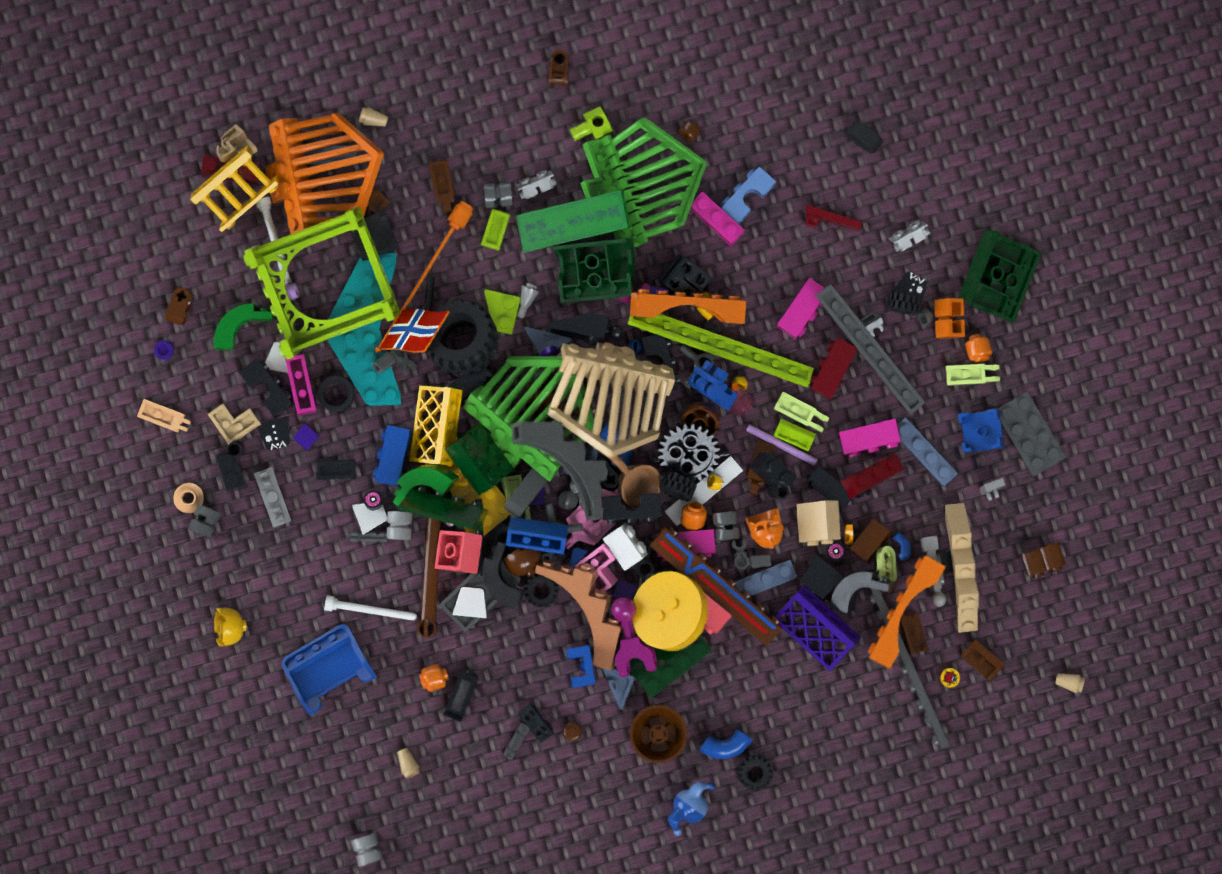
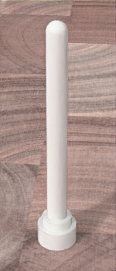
M264 197L256 202V206L263 213L272 242L277 240L278 236L269 210L271 209L270 205H272L270 197ZM277 261L279 269L281 271L283 268L282 264ZM288 270L286 271L285 284L291 283Z
M326 596L324 608L326 611L338 608L407 620L417 619V615L412 612L338 601L335 596Z

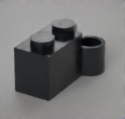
M237 442L230 443L227 451L215 455L228 493L247 488L239 458L244 453V448ZM234 445L240 447V452L237 455L231 454V448Z
M759 452L749 466L753 472L769 485L768 494L771 498L785 499L788 496L789 489L787 486L792 485L796 476L772 453Z

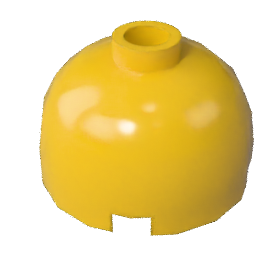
M217 608L218 612H215L214 630L215 633L218 632L219 638H216V642L220 647L234 645L242 638L243 631H246V621L242 620L241 614L232 608Z

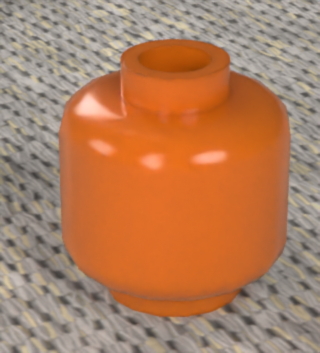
M980 334L970 336V340L965 343L969 360L975 361V363L989 360L992 348L988 337L980 336Z
M689 502L682 508L681 524L688 531L702 529L705 525L707 510L699 502Z
M439 664L423 668L419 675L423 689H427L429 692L444 688L446 686L445 680L449 679L446 669H441Z

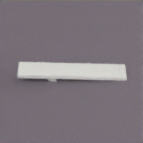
M730 456L714 469L708 477H705L696 485L697 487L691 501L686 502L679 499L665 511L666 514L678 526L681 523L682 508L689 502H699L703 505L721 490L716 491L707 487L710 475L716 474L720 476L724 483H721L723 488L743 470Z

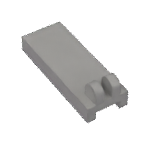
M1003 478L983 485L979 490L982 496L986 495L987 500L991 501L990 493L993 492L995 499L999 498L997 490L1005 486Z

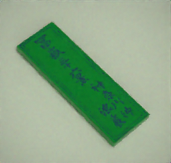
M623 190L516 215L523 253L630 228Z

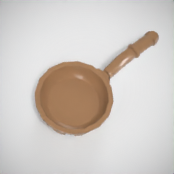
M617 455L609 457L613 464L622 471L618 478V492L625 504L632 508H638L641 501L640 494L660 493L661 476L657 469L643 464L627 467L621 460V457Z

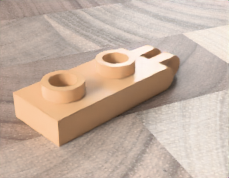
M146 399L143 400L137 415L141 419L177 433L179 430L185 432L188 430V428L181 426L182 422L188 425L191 423V421L184 419V414Z

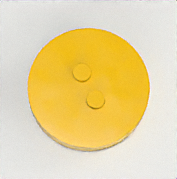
M661 572L653 575L641 585L633 600L636 605V614L632 621L636 633L645 643L661 650L676 651L689 646L699 637L707 621L708 603L703 589L695 580L677 572Z

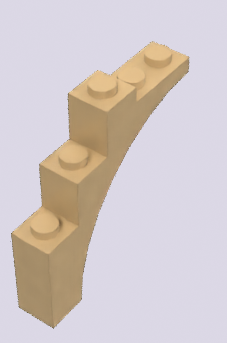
M964 503L945 505V521L954 573L958 633L978 631L977 608H979V598L975 580V562L971 549L970 526Z

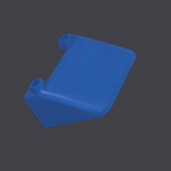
M338 625L285 656L281 663L298 700L310 716L322 708L320 696L356 675L362 682H369L377 678L347 625Z

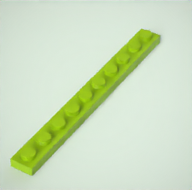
M662 314L654 318L629 316L627 324L804 387H808L814 370L812 367Z

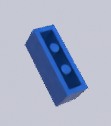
M387 425V429H383L381 440L384 441L383 448H379L377 459H380L379 466H375L373 473L376 483L394 487L400 486L396 482L402 477L411 430Z
M511 517L506 545L564 554L568 525Z

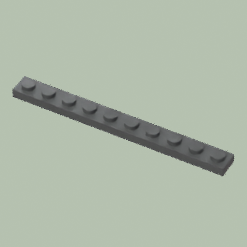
M869 588V599L872 605L876 604L879 610L876 612L877 617L886 626L889 621L886 619L889 610L880 590ZM898 632L899 653L897 657H900L902 662L900 668L904 676L908 675L910 679L908 686L911 692H915L918 697L916 704L919 710H923L926 715L924 721L927 728H932L934 733L932 739L935 746H940V749L949 746V743Z

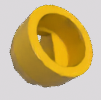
M736 376L732 381V389L737 392L746 391L747 379L744 376Z
M712 474L707 481V487L717 491L722 488L721 483H724L720 476Z

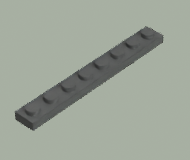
M828 284L815 297L911 415L925 403L924 400L834 287Z

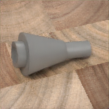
M526 283V286L522 285L518 317L524 319L527 308L540 292L536 290L537 286Z

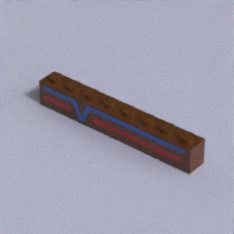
M664 526L650 542V546L683 575L695 580L701 586L704 593L732 615L735 620L764 645L768 646L782 630L779 625L781 622L774 615L769 617L765 613L766 609L760 603L754 604L750 600L752 597L745 590L739 591L736 588L737 583L730 577L725 579L721 575L723 571L716 565L710 566L707 563L708 558L701 552L695 553L692 550L694 546L686 539L684 541L680 540L677 537L679 533L672 527L668 529Z

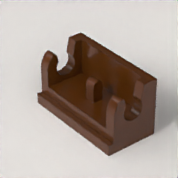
M873 518L850 547V550L865 563L869 564L875 557L877 550L892 535L891 531Z
M918 613L901 617L900 624L909 654L912 655L928 650Z
M976 639L960 655L988 681L993 679L1005 665Z

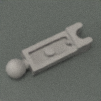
M937 536L920 539L922 552H926L928 557L941 564L940 555H936V551L939 549ZM943 573L937 584L932 585L934 594L931 597V601L937 607L943 606L947 599L946 595L941 591L942 585H944Z

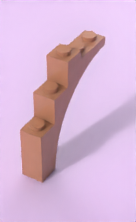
M551 560L541 561L536 565L535 573L555 581L566 589L576 599L588 619L594 641L593 666L611 671L616 666L615 657L620 649L623 628L621 621H618L615 617H607L611 595L606 594L602 590L594 591L598 569L593 568L588 563L579 564L573 569V567L568 565H556Z

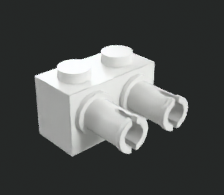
M627 523L603 538L624 571L648 555L646 545H644V542L638 541L635 536V529H633V526L627 525Z

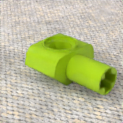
M600 106L583 114L586 122L569 129L575 141L591 133L596 140L612 132L610 123ZM601 119L603 125L596 127L593 125V121Z

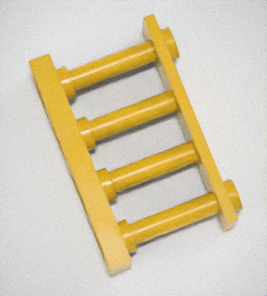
M248 145L191 194L190 200L195 205L199 201L204 202L222 220L219 228L221 232L226 228L228 230L231 229L236 223L235 220L268 192L271 194L278 188L279 177L276 175L270 180L251 161L253 150ZM241 165L247 166L265 186L255 192L237 173V169ZM227 177L232 178L250 196L245 203L241 204L223 185V181ZM213 189L218 190L236 208L231 215L227 216L209 197V193Z

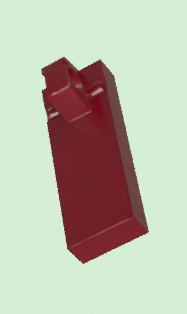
M807 205L804 214L806 215L805 225L816 228L819 221L822 220L859 232L862 224L861 221Z

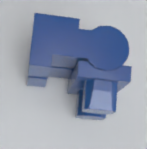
M706 360L701 369L697 366L694 368V373L689 378V385L703 396L729 411L738 396L737 393L727 388L728 386L724 384L729 374Z

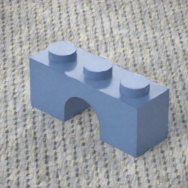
M760 167L756 170L753 168L746 175L748 179L744 184L740 182L734 188V195L731 198L727 196L720 204L722 206L721 209L737 224H740L751 211L743 201L744 196L748 193H756L763 199L776 184V181Z

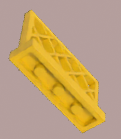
M419 386L410 462L452 466L453 460L445 449L456 440L463 390L451 387ZM426 390H428L431 394V397L427 401L425 400ZM444 392L443 401L440 402L438 396ZM435 401L437 407L432 412L429 405ZM426 409L429 416L423 420L422 413ZM441 411L440 421L438 422L435 415ZM432 420L435 426L429 430L427 424ZM424 429L426 435L421 439L419 434ZM438 430V438L435 440L433 434ZM430 439L432 445L426 449L424 443ZM421 447L423 455L420 458H416L417 450ZM434 449H436L435 460L430 455Z

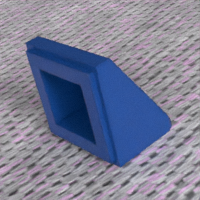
M574 548L569 566L574 568L588 554V551Z

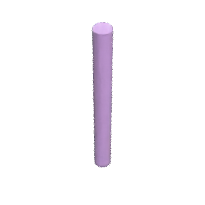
M750 424L746 430L813 466L818 460Z

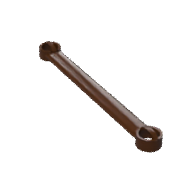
M429 486L428 493L435 495L437 491ZM428 517L426 524L421 621L417 626L419 635L425 638L435 636L438 631L436 607L439 569H435V561L442 521ZM429 621L434 625V631L431 635H428ZM423 624H424V634H423V632H422V625H423Z

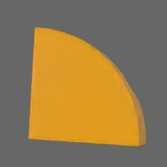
M853 524L844 526L846 545H853Z

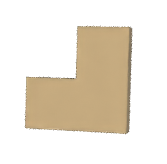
M224 403L208 413V416L228 445L238 441L261 425L250 408L235 419Z

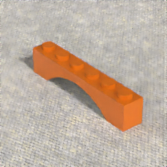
M638 289V293H631L630 316L654 318L669 308L680 305H693L708 311L720 322L745 324L746 301H741L738 296H729V299H722V295H711V298H704V294L693 293L692 297H686L684 292H675L673 296L668 295V291H656V294H650V290Z
M926 555L923 559L918 558L914 566L917 570L913 576L910 574L905 582L906 590L904 593L900 591L895 600L898 603L895 610L891 608L886 617L889 620L886 626H881L877 633V636H879L877 643L873 642L868 650L870 654L869 659L887 669L891 668L899 653L898 628L905 608L919 592L937 584L946 566Z

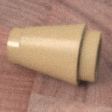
M363 107L359 122L363 123V125L385 127L388 116L370 107Z
M1058 673L1055 684L1074 693H1082L1085 678L1078 674Z
M408 748L397 752L401 773L405 778H410L420 773V767Z

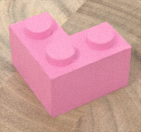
M605 542L574 566L576 568L579 564L588 563L593 568L598 569L594 591H606L618 581L607 566L616 558Z

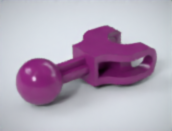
M628 597L616 599L612 604L611 610L615 619L621 621L625 638L620 640L621 648L615 657L619 676L624 678L630 674V660L632 658L641 659L648 671H656L658 662L654 647L645 643L635 633L632 621L636 614L634 601Z

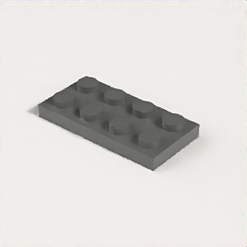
M1028 392L998 408L1000 410L1002 426L1032 477L1067 458Z
M502 562V576L509 585L514 587L521 579L511 574ZM478 572L477 574L471 573L439 604L465 633L481 618L452 615L462 587L484 590L486 613L498 602L489 593L483 576H478Z

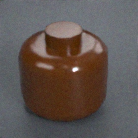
M686 121L679 129V135L687 142H693L700 134V129L696 122Z
M569 722L563 728V735L569 741H576L582 735V728L578 723Z

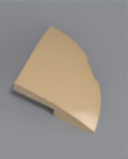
M237 124L221 137V148L219 145L217 146V155L221 162H229L247 145L253 150L252 154L258 152L256 146L247 138L245 132Z

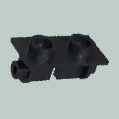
M529 703L518 712V715L529 727L540 744L554 734L553 728L549 726L545 719H542V715L537 710L536 705Z

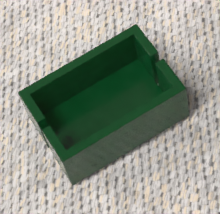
M481 423L467 430L445 449L478 495L493 488L514 470Z

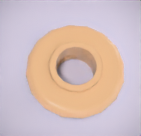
M185 483L179 486L173 497L177 509L184 513H194L197 505H202L204 501L201 488L192 483ZM188 492L194 495L193 502L189 504L183 500V496Z

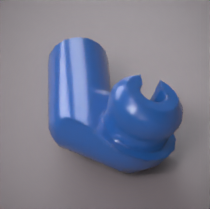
M898 532L893 539L900 545L899 559L906 561L912 555L911 543Z

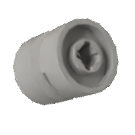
M389 511L387 522L390 526L387 528L386 539L411 540V528H409V525L412 524V513Z
M375 833L351 841L353 850L358 853L356 860L359 867L383 859L380 849L376 848L378 842Z

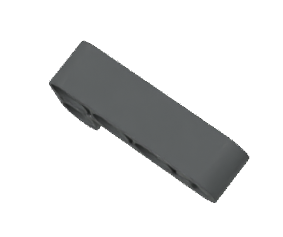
M532 468L503 508L515 517L520 518L548 480Z

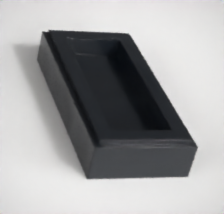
M355 459L317 461V480L356 479Z

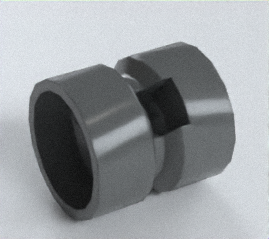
M510 181L500 182L499 185L495 183L484 184L486 208H496L498 204L502 207L513 206Z
M198 504L194 512L196 517L191 519L188 529L211 539L215 529L213 524H217L221 513Z
M736 511L712 514L713 525L716 526L714 530L715 541L740 539L739 528L735 526L738 523Z

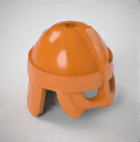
M778 508L746 518L751 538L759 546L772 549L780 543L784 526L781 522Z

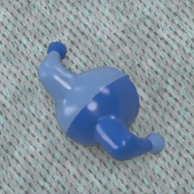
M698 781L690 789L683 790L676 795L673 802L674 810L668 818V822L676 836H680L682 830L679 828V823L682 820L689 823H697L705 817L708 804L701 793L705 789L713 790L714 784L712 782L704 783Z

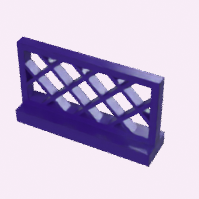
M804 585L775 616L781 622L779 624L781 628L829 671L861 638ZM795 600L802 605V611L793 609V602ZM782 614H790L791 623H785L780 616ZM794 615H803L804 623H795ZM807 615H813L816 618L817 624L808 623ZM796 627H804L805 636H799L796 633ZM809 628H817L818 636H809ZM821 628H828L831 631V637L822 636ZM810 640H819L820 649H814L810 645ZM823 641H832L833 649H824ZM836 641H842L847 646L846 649L838 650L836 648ZM824 653L833 654L834 661L831 664L825 659Z

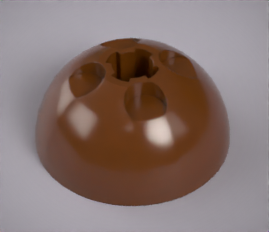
M655 705L647 707L637 714L631 724L630 741L632 747L641 758L652 763H665L673 760L683 751L687 742L688 733L685 721L677 711L667 706Z

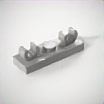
M273 467L254 473L273 528L291 522L292 520Z

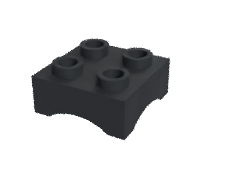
M384 210L365 218L378 255L398 249V242ZM350 230L362 261L369 260L358 230Z

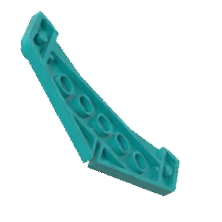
M385 253L379 255V258L391 285L397 264L396 253ZM361 257L359 258L329 319L340 317L385 300L369 260L362 261ZM382 319L327 340L367 405H401V394L392 367L390 366L380 374L372 367L373 362L387 353L386 350H381V353L375 351V347L378 348L383 340L380 333Z

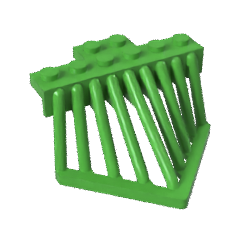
M647 118L636 121L613 139L611 135H607L602 139L582 144L594 179L581 182L585 198L623 190L630 228L613 232L615 238L633 237L634 248H637L648 242V237L684 226L707 165L704 159ZM642 128L647 132L618 150L615 149L617 144L638 129ZM656 138L661 142V144L622 162L619 160L620 157L650 139ZM668 148L676 153L637 170L625 173L623 171ZM685 159L690 163L684 167L641 182L627 183V181L679 160ZM692 172V175L690 177H686L685 179L676 181L674 183L659 187L657 189L634 196H632L631 194L635 191ZM687 186L685 192H680L673 196L655 201L644 206L635 205L642 201ZM682 200L680 206L646 218L639 217L641 214ZM676 215L673 222L648 230L643 228V226Z
M510 356L485 387L481 385L469 395L463 409L491 432L490 437L513 468L519 464L522 458L546 480L551 481L561 464L539 449L527 445L513 444L512 424L529 422L534 412L561 381L564 372L558 371L521 418L519 417L521 410L551 373L561 366L563 358L562 356ZM511 367H517L493 395L491 390ZM526 367H532L506 399L501 402V397L522 372L525 371ZM541 367H547L511 410V404L536 373L540 371ZM571 375L560 403L571 392L576 375ZM583 382L572 412L579 407L581 413L586 393ZM550 404L534 422H544L547 419ZM590 408L585 428L593 432L594 418ZM568 428L564 429L563 440L572 433ZM578 436L577 438H575V439L572 440V441H585V440H583L582 438H580V437Z

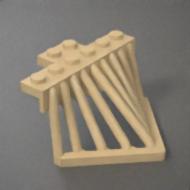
M605 342L597 343L595 349H586L575 344L568 345L563 343L561 348L563 361L559 371L564 372L549 406L548 415L556 421L562 422L563 426L608 457H614L657 440L660 434L659 429L666 395H670L675 383L673 368L667 365L652 364L649 361L636 360L634 350L629 347H618ZM573 374L576 375V379L565 410L562 412L557 407ZM587 377L588 385L577 422L571 418V413L583 379ZM599 380L601 388L593 432L585 428L596 382ZM609 383H611L613 396L608 439L605 442L600 438L608 387ZM621 386H623L624 399L622 406L619 436L617 439V443L614 444L617 429ZM634 388L636 395L631 427L628 435L629 439H626L632 389ZM645 390L647 393L646 402L641 423V429L639 431L640 434L637 435L643 393ZM657 393L658 400L653 426L648 431L654 395Z

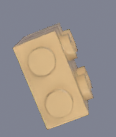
M838 501L796 504L799 543H807V546H818L819 542L822 544H833V540L841 539Z

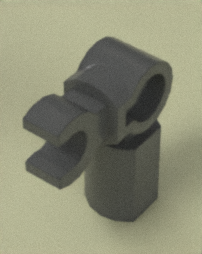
M397 349L390 350L389 353H386L372 364V367L378 374L384 372L395 362L401 366V372L405 376L410 373L407 366L412 371L417 368L415 362L408 359L406 351Z
M743 539L741 547L736 546L735 540L732 541V547L736 551L734 554V565L737 570H746L748 566H752V568L771 566L770 553L750 555V558H748L747 552H744L747 546L746 540Z

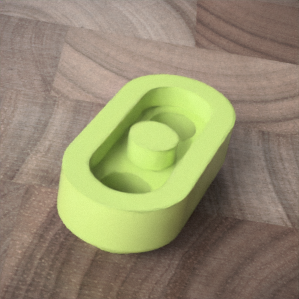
M890 546L880 547L876 552L879 576H886L891 581H896L895 551Z

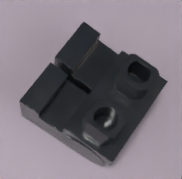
M678 254L665 272L661 274L658 282L673 295L675 292H684L686 297H690L691 294L693 296V293L700 294L697 290L702 292L712 278L692 261Z

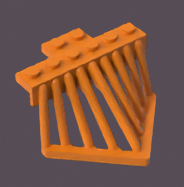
M332 113L299 122L297 118L280 119L269 125L276 162L265 167L266 176L270 180L276 175L279 177L278 188L270 196L272 204L284 201L290 234L335 218L318 217L316 212L349 211L360 206L364 217L384 156L380 148L340 113ZM329 122H333L337 125L300 133V130L302 128H307ZM343 131L347 134L302 145V142L307 139L342 133ZM353 141L357 143L317 154L304 155L311 150ZM364 150L368 153L307 168L308 164ZM370 161L368 168L364 170L309 180V177L320 172ZM364 178L362 186L312 192L311 190L321 185ZM359 194L358 200L355 203L314 205V200Z

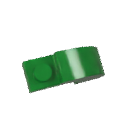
M244 304L230 310L221 319L216 328L214 349L235 351L236 334L240 327L251 321L274 322V316L270 309L259 308L256 311L255 304Z
M436 464L418 466L405 473L396 482L400 487L394 494L396 498L393 503L399 507L410 489H415L417 485L430 486L441 495H444L451 490L459 476L448 468Z

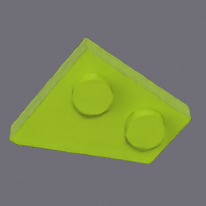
M485 289L484 293L489 314L497 327V331L512 335L521 297Z

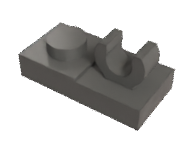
M875 311L860 320L873 337L875 336L873 333L874 328L878 327L881 332L883 331L881 324L884 322Z

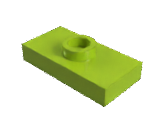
M495 209L491 210L481 246L500 251L510 218L509 213Z
M783 419L780 420L774 433V437L806 451H809L816 436L815 433Z

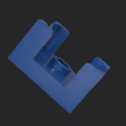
M990 409L985 412L958 414L959 423L962 424L964 442H962V451L964 453L1004 448L1000 410Z
M590 646L566 649L568 659L582 657L584 661H580L582 673L586 672V675L571 678L572 688L596 685Z

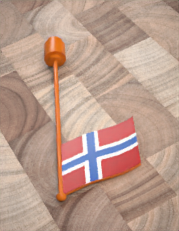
M460 201L452 210L447 219L450 222L448 225L451 226L449 232L401 308V314L394 320L378 348L375 347L377 353H381V350L395 349L413 353L425 352L447 318L450 311L433 312L421 309H405L454 229H464L471 218L473 207L467 203Z

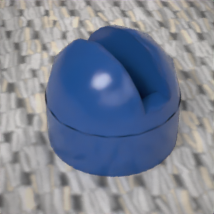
M633 339L629 342L628 347L633 350L634 342H637V351H634V353L638 355L643 350V344L640 340Z

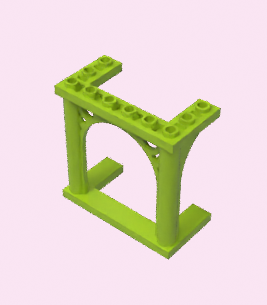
M360 206L352 208L343 215L264 245H255L244 251L245 255H243L245 264L247 266L250 265L251 269L258 267L256 273L259 280H263L265 285L263 291L266 298L271 300V312L274 317L277 316L279 323L277 326L280 334L285 336L280 341L279 350L281 355L285 356L287 360L295 357L302 351L301 349L384 318L387 319V322L392 321L401 314ZM357 229L385 300L334 319L320 320L306 316L292 304L286 291L285 276L290 261L300 250L310 245ZM281 254L283 256L284 254H287L288 258L284 261L278 255ZM270 262H280L283 267L282 270H272L269 265ZM272 275H278L280 277V282L276 283L275 281L277 279ZM281 294L286 296L284 300L281 299ZM289 310L294 312V317L291 320L290 313L288 314ZM297 318L304 320V327L300 331L294 329V322ZM309 323H314L315 327H310L311 330L307 331Z

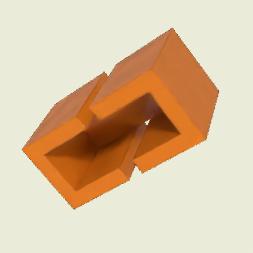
M946 298L934 300L935 317H938V321H935L936 338L953 339L965 337L964 320L952 321L950 319L952 317L964 316V299Z

